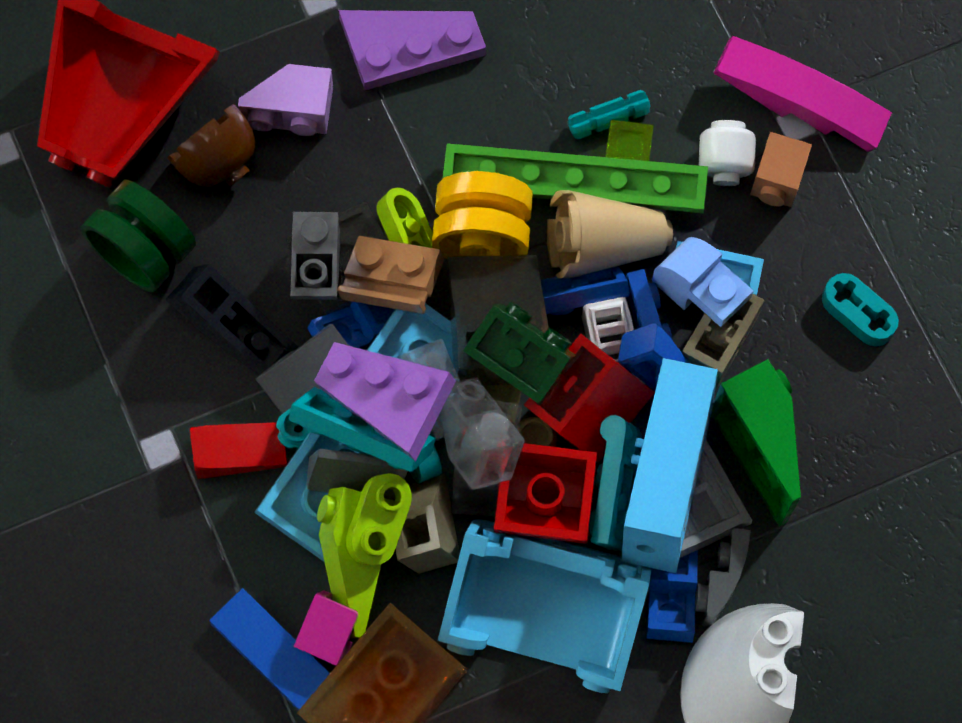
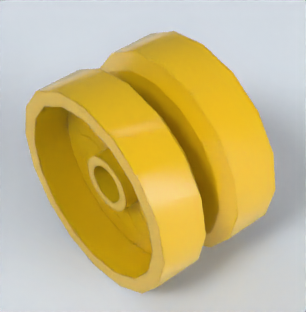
M460 172L444 177L437 184L435 212L439 217L434 220L432 248L440 249L445 259L467 266L489 268L508 266L521 262L528 256L530 228L526 223L531 219L533 191L526 183L514 177L496 172Z

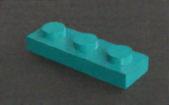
M313 387L291 405L290 421L304 426L311 433L325 435L344 443L353 451L365 452L386 461L393 468L412 472L432 454L435 437L428 436L415 462L401 448L377 433L359 416L356 417L332 397L316 387Z

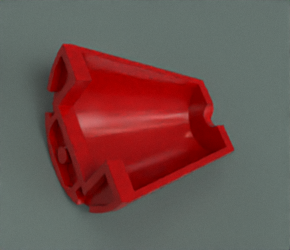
M58 0L37 146L51 153L48 162L71 172L74 166L78 165L89 170L86 178L110 188L113 180L119 178L214 66L220 52L214 47L179 33L174 38L117 15L97 0Z

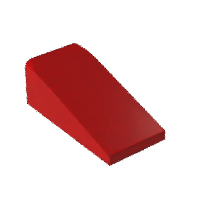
M277 422L191 427V445L197 479L286 467L285 446L278 439L279 430L276 427Z

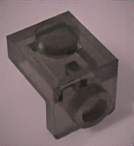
M483 455L455 458L451 503L453 514L495 518L501 461L491 460Z

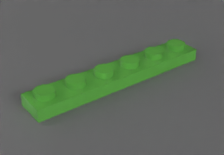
M448 143L443 178L456 173L471 171L496 172L511 176L529 186L533 191L532 198L552 199L556 191L571 190L645 208L704 213L708 166Z

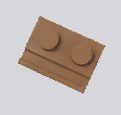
M358 236L344 272L346 278L343 285H339L337 291L342 300L424 314L426 310L425 302L427 297H431L445 258L440 249Z

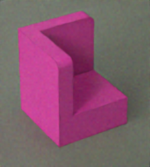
M323 590L315 594L294 647L337 666L346 659L352 642L348 640L357 621L358 612L331 600L332 593Z

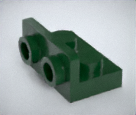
M511 301L507 307L501 303L494 304L463 349V352L532 400L541 404L567 365L576 357L573 352L568 350L571 342L551 328H548L544 333L530 323L533 316Z

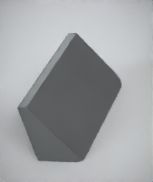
M320 448L309 456L306 486L310 491L327 493L329 489L340 487L362 492L367 481L376 475L392 473L405 479L408 471L393 468L386 461L372 455ZM388 488L384 493V498L394 500L395 493Z

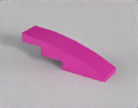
M735 36L729 38L713 72L781 117L792 113L826 135L836 131L867 152L878 147L892 114L889 110L854 89L811 67Z

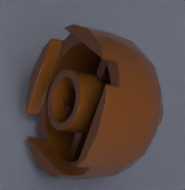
M235 104L224 110L226 114L218 120H215V118L210 120L176 149L177 152L167 157L177 171L189 182L200 187H213L225 181L231 187L250 171L245 163L248 162L254 153L255 138L250 124Z

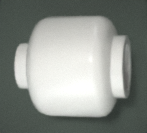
M735 120L714 121L711 123V128L701 133L699 166H708V176L713 177V184L720 186L739 185L740 178L754 172L756 138L752 131L746 129L744 122Z

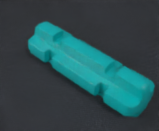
M638 90L627 94L628 99L624 100L622 97L589 108V113L583 110L568 117V126L571 134L575 139H581L592 135L591 130L595 129L596 132H600L629 121V116L636 119L648 114L651 106L646 93L643 90Z

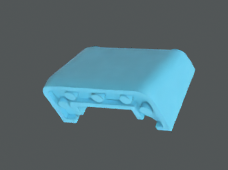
M473 520L465 532L437 641L447 643L448 650L467 656L474 655L475 650H483L486 645L576 669V675L584 680L582 685L589 690L599 693H609L610 689L621 691L650 583L651 568L621 562V556L566 541L494 532L495 522Z

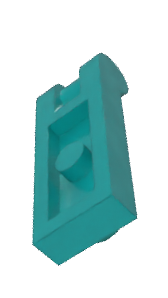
M611 415L604 419L600 427V433L607 442L604 462L599 465L596 474V486L599 493L597 506L590 514L589 532L592 535V543L607 550L622 551L624 523L638 467L637 464L631 463L632 454H640V448L635 447L636 437L642 439V434L636 426L628 423L622 417Z

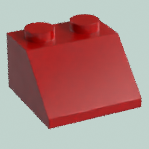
M505 441L494 532L586 544L597 452Z

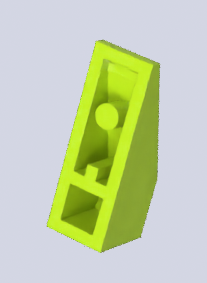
M346 487L329 489L328 495H324L321 499L317 512V520L321 522L319 538L332 600L358 612L357 621L349 638L364 639L381 564H359L351 558L346 548V536L362 492ZM384 498L385 502L390 506L395 502L394 500ZM374 532L368 539L369 546L373 550H376L380 545V538Z

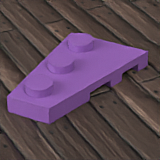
M339 10V19L364 90L486 56V45L473 11Z
M336 342L333 343L314 379L322 391L356 417L359 416L385 439L390 440L401 448L415 462L456 382L448 371Z

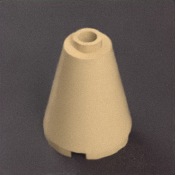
M571 190L556 191L551 199L550 207H557L556 219H547V248L551 267H560L561 269L556 274L557 278L570 279L659 256L664 253L666 246H670L672 243V223L670 220H666L662 211Z

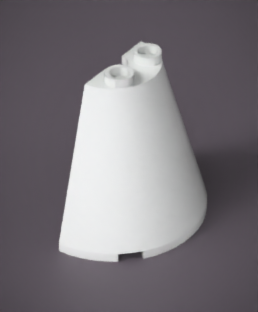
M757 604L728 613L707 628L693 646L683 669L680 699L685 723H789L794 709L797 675L791 673L786 668L784 656L788 650L801 646L804 612L784 604Z

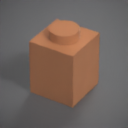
M770 132L750 195L759 197L762 202L771 206L785 205L792 207L812 144Z

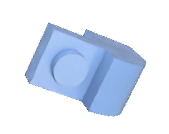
M689 237L655 268L652 282L683 310L693 302L720 327L752 297L754 292L720 261L722 257L721 252L707 242L695 237Z

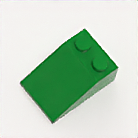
M769 359L720 384L713 403L711 416L780 527L788 522L801 498L793 401L790 395L792 388L786 375L780 369L775 371Z

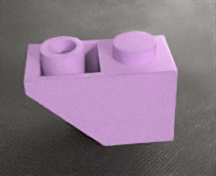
M288 64L241 96L238 102V109L245 116L251 128L257 131H270L272 128L291 130L293 133L301 136H311L315 133L326 134L333 93L332 69Z

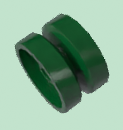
M123 180L107 198L110 211L97 209L80 229L89 245L116 272L139 288L153 293L170 275L167 261L177 264L182 262L196 246L195 237L187 225L162 200L139 184Z

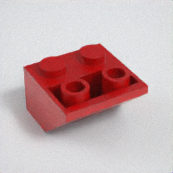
M580 333L568 348L576 357L567 365L544 401L538 404L529 397L524 406L580 450L597 452L596 462L599 463L605 455L607 442L600 433V427L604 419L611 415H617L631 423L655 392Z

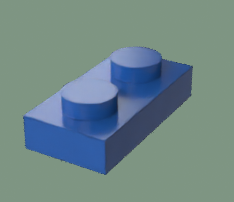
M619 266L570 279L552 277L532 282L534 297L543 315H565L574 311L575 308L583 307L586 304L620 297H630L628 280Z
M644 269L627 273L626 278L628 280L630 297H626L635 329L656 323L673 340L668 323L661 324L657 309L661 307V301L656 284L654 282L648 283Z

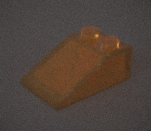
M389 603L300 708L297 714L308 723H422L463 677L468 668L402 611Z

